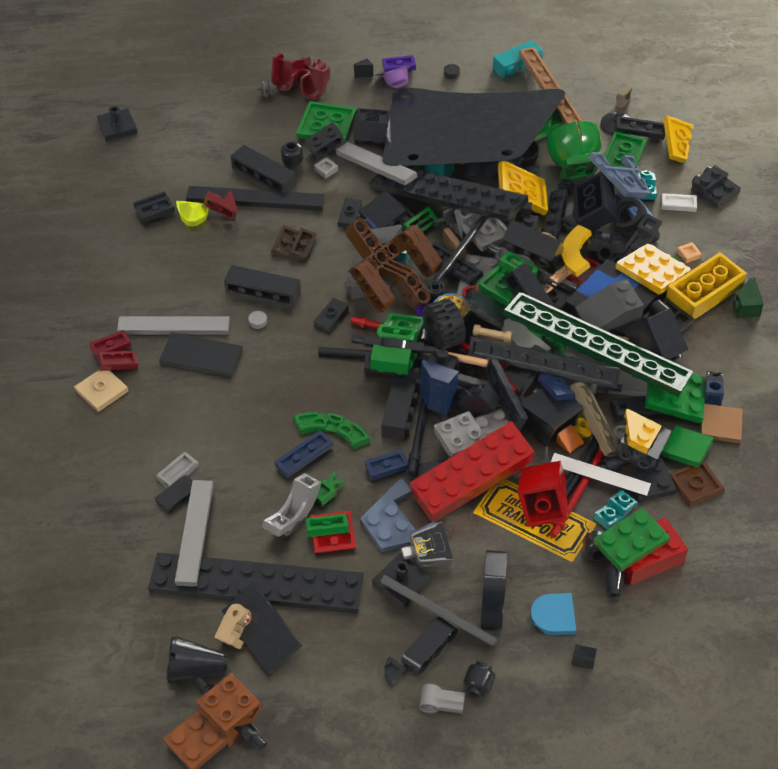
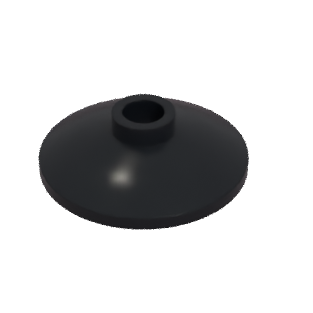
M611 112L602 117L600 124L605 132L613 135L617 115L630 116L621 112Z

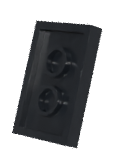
M504 152L501 153V154L504 155V156H509V155H511V154L504 153ZM519 156L506 161L521 168L523 157ZM500 161L468 163L464 178L499 187L498 163Z

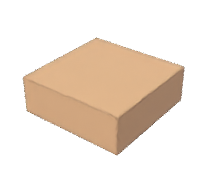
M693 242L677 247L676 252L685 263L700 259L702 253Z

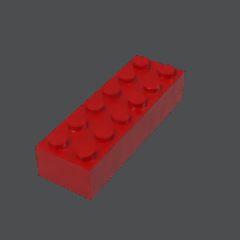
M510 421L410 482V492L429 520L436 522L532 463L535 451L514 423Z

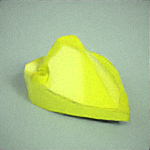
M176 201L181 220L187 226L194 227L199 225L209 216V208L204 206L203 203Z

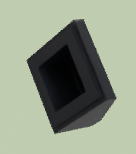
M367 58L354 64L355 78L374 76L373 64Z
M575 644L571 665L593 669L597 649Z

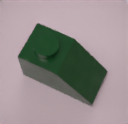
M751 277L738 291L736 300L733 301V309L737 311L739 318L761 317L764 303L755 277Z

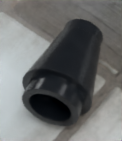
M614 565L607 566L605 578L608 596L618 598L621 596L626 572L624 570L619 572Z

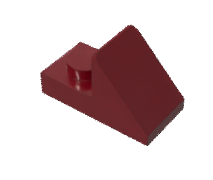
M208 191L205 196L204 206L235 221L238 210L232 191H229L225 199H222L218 194Z

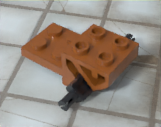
M232 673L217 685H209L202 676H199L195 680V684L203 690L201 692L203 696L196 701L198 710L163 738L166 746L188 769H199L226 745L230 747L242 736L246 741H252L260 750H263L267 746V742L259 735L260 730L253 724L254 719L261 710V702Z

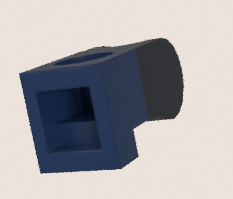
M707 371L704 404L721 406L724 396L723 373Z

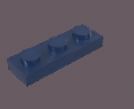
M320 430L274 462L275 467L286 478H289L331 449L333 441Z

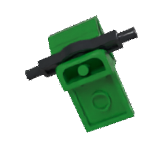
M491 243L489 246L494 248V250L489 247L487 250L495 254V258L499 259V264L478 283L477 289L508 306L514 299V296L502 277L525 262L540 284L544 286L548 284L557 289V286L554 284L559 286V282L552 279L551 275L545 270L536 266L535 262L528 256L515 254L504 247L498 248Z
M390 313L384 325L380 324L377 329L376 337L352 335L351 338L352 344L373 347L370 369L379 372L408 375L417 354H437V346L417 343L425 328L423 317Z

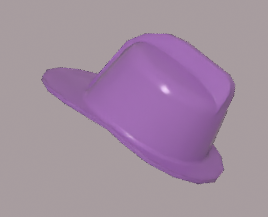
M403 66L389 72L375 74L374 76H383L388 86L400 88L408 84L407 70L410 66Z

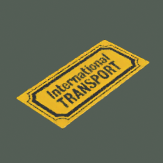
M506 479L491 487L473 511L474 514L570 562L574 561L583 547L585 535L593 531L597 523L571 512L568 520L565 522V528L559 532L556 538H552L549 535L553 528V523L528 527L518 495L519 485Z

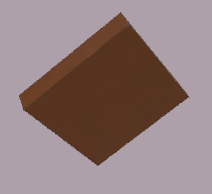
M704 460L699 468L689 465L670 473L677 491L689 508L722 495L725 492L724 487Z

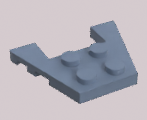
M592 152L588 156L623 196L646 198L650 194L644 178H640L638 174L640 171L639 167L634 165L636 161L634 156L623 155L620 161L625 167H612L602 153Z
M402 478L360 518L361 525L381 552L401 549L410 545V538L413 533L436 524L434 521L415 530L396 503L412 495L410 488Z

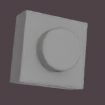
M326 157L314 165V170L326 179L338 171V165Z

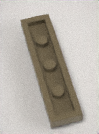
M587 382L574 383L570 386L571 390L575 393L574 399L582 406V415L586 418L592 434L596 437L600 450L605 456L615 455L619 444Z

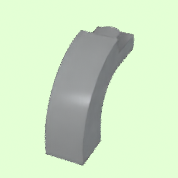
M306 473L294 479L291 492L285 504L277 513L263 521L262 528L278 537L282 534L290 536L309 514L322 482Z

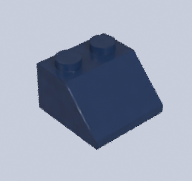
M423 360L421 364L419 393L428 409L446 415L455 404L459 371Z

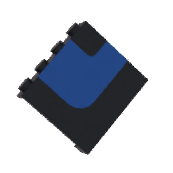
M607 259L603 264L598 265L596 271L592 275L590 274L571 296L569 295L564 303L565 313H569L577 305L608 285L628 279L644 304L643 315L649 312L653 302L661 299V294L658 295L615 268L616 263ZM633 323L612 329L615 331L614 335L626 337L621 329Z

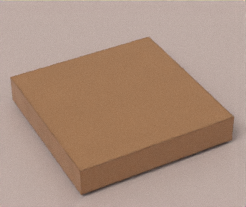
M704 404L701 434L714 437L716 441L740 444L743 409Z

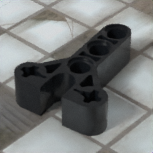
M486 550L480 627L502 629L507 552Z

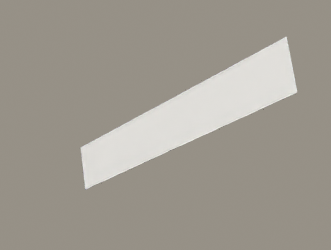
M554 453L551 462L561 461L562 467L565 470L646 496L651 483Z

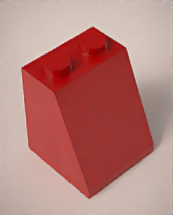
M561 461L522 468L518 495L528 527L568 520L566 477Z

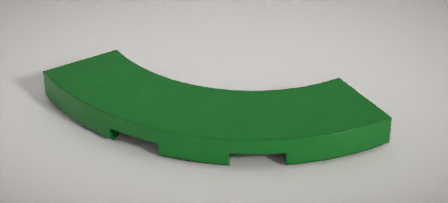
M309 412L293 416V421L300 434L318 432L320 430L332 433L344 439L352 449L370 443V437L357 423L346 420L341 415Z

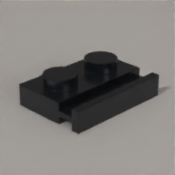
M165 191L133 202L134 209H136L143 223L175 212V206Z

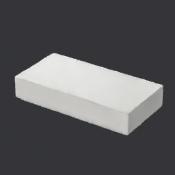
M662 194L661 210L696 212L697 196Z

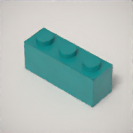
M533 40L525 42L493 56V70L503 79L528 69L519 56V50L534 47L540 57L543 58V49Z

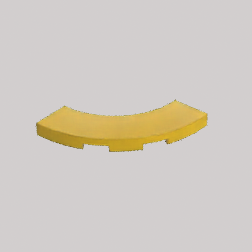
M577 225L564 240V250L562 253L565 267L576 277L590 268L589 262L581 256L580 250L585 241L592 236L591 230Z

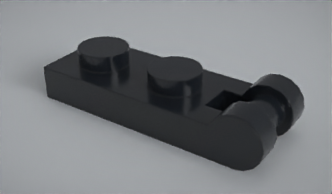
M646 396L616 399L610 402L611 410L614 411V420L617 422L625 419L624 414L627 409L641 416L664 413L646 409Z

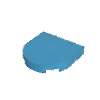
M572 593L546 594L537 598L531 608V621L533 625L547 635H575L576 624Z

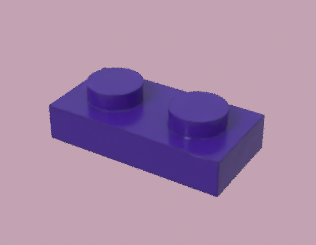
M413 55L382 59L384 72H389L403 66H410L407 71L416 70V62Z

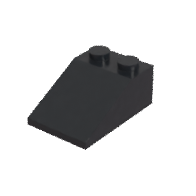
M358 108L354 119L353 140H357L359 143H366L367 141H371L374 144L385 143L390 111Z

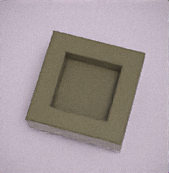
M626 85L622 90L618 91L616 95L617 107L622 109L631 100L632 87Z

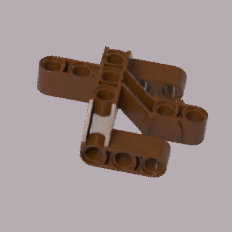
M356 219L346 227V236L363 258L361 262L348 270V273H351L356 284L376 311L383 313L394 305L396 301L389 289V285H386L382 278L390 281L392 287L395 286L401 295L399 296L400 299L405 300L411 308L416 309V307L429 302L430 293L413 268L393 260V258L405 250L425 277H431L440 270L443 261L418 226L411 225L384 245L381 244L363 219Z

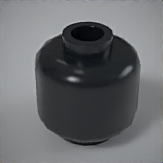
M290 141L282 146L281 159L284 165L295 167L302 163L303 150L300 144Z
M591 531L583 539L585 556L589 560L600 562L607 559L593 543L594 538L603 533L602 531Z
M479 661L468 667L463 680L464 685L469 688L468 693L480 697L481 693L488 694L491 691L496 676L492 671L493 667Z

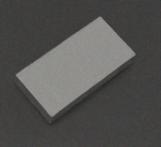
M183 452L156 475V480L166 488H169L182 477L188 476L199 467V462L188 453Z

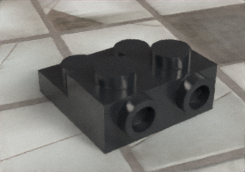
M715 165L712 168L708 166L702 175L697 174L694 176L691 191L714 207L719 208L737 195L741 187L728 179L729 173Z

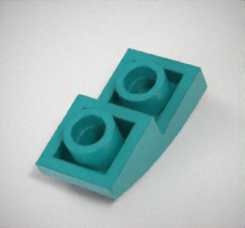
M638 172L640 178H644L650 191L646 198L640 199L656 200L657 191L654 172Z
M621 490L609 499L607 505L595 512L593 519L608 530L619 523L637 505V501Z

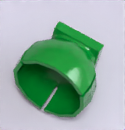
M575 121L556 128L546 137L547 148L552 161L562 167L561 179H575L595 175L597 167L588 156L592 152L599 153L601 150L600 131L597 124L590 121H578L577 127Z

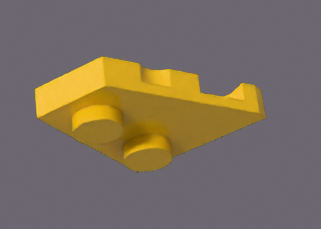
M627 409L624 418L627 421L625 429L628 434V445L647 454L661 429V425Z

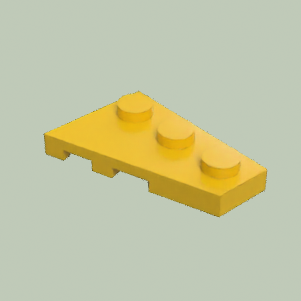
M666 116L663 121L669 159L684 163L688 158L690 147L688 143L692 137L690 133L694 125Z

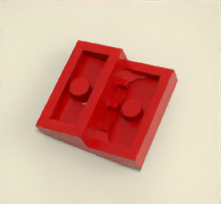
M351 511L310 516V518L346 514L349 532L313 537L315 554L356 549Z

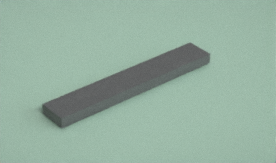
M386 575L382 577V584L491 646H496L499 641L496 637Z

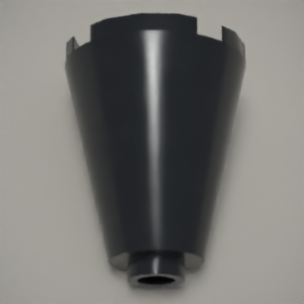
M172 636L167 666V680L176 681L198 678L199 676L220 675L222 670L227 669L228 657H224V652Z

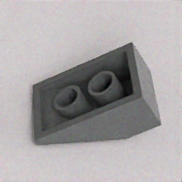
M628 279L612 283L577 305L575 311L581 320L609 331L642 320L644 304Z

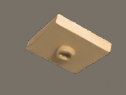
M99 369L74 386L75 391L97 412H100L128 392V387L109 370L100 371Z

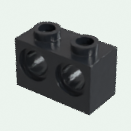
M334 122L305 140L309 151L317 161L345 143L342 133Z

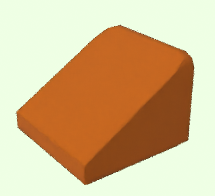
M569 425L557 434L556 443L568 454L573 453L584 445L582 438L572 425Z

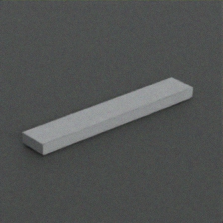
M349 142L335 150L336 155L403 185H407L417 178L415 171L402 165L388 166L383 163V157Z
M119 316L117 332L124 330L126 335H171L172 332L183 335H229L230 317Z
M192 481L175 578L176 586H197L213 491V481Z

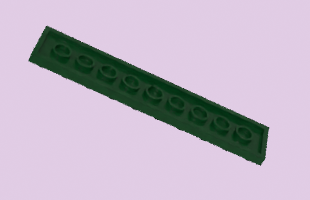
M522 292L517 294L503 313V316L512 321H516L529 329L544 334L546 337L557 340L563 345L570 346L598 361L620 368L621 371L630 374L634 378L643 380L677 397L680 396L693 374V371Z

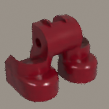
M282 53L272 57L271 80L273 85L277 86L276 89L288 91L296 84L297 77H300V90L306 98L315 100L324 94L331 74V69L328 66L326 67V63L317 59L311 65V58L309 56L294 61L284 59Z

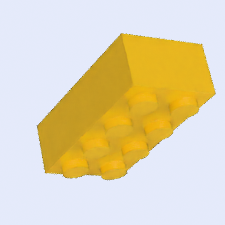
M719 252L668 285L666 298L695 320L739 291L744 286L747 273Z

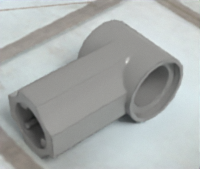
M425 684L421 690L419 709L429 714H434L438 711L462 714L465 693L442 690L437 685Z

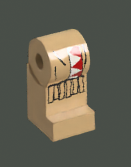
M240 604L231 605L224 615L214 638L240 650L243 641L239 638L244 627L251 620L250 611Z

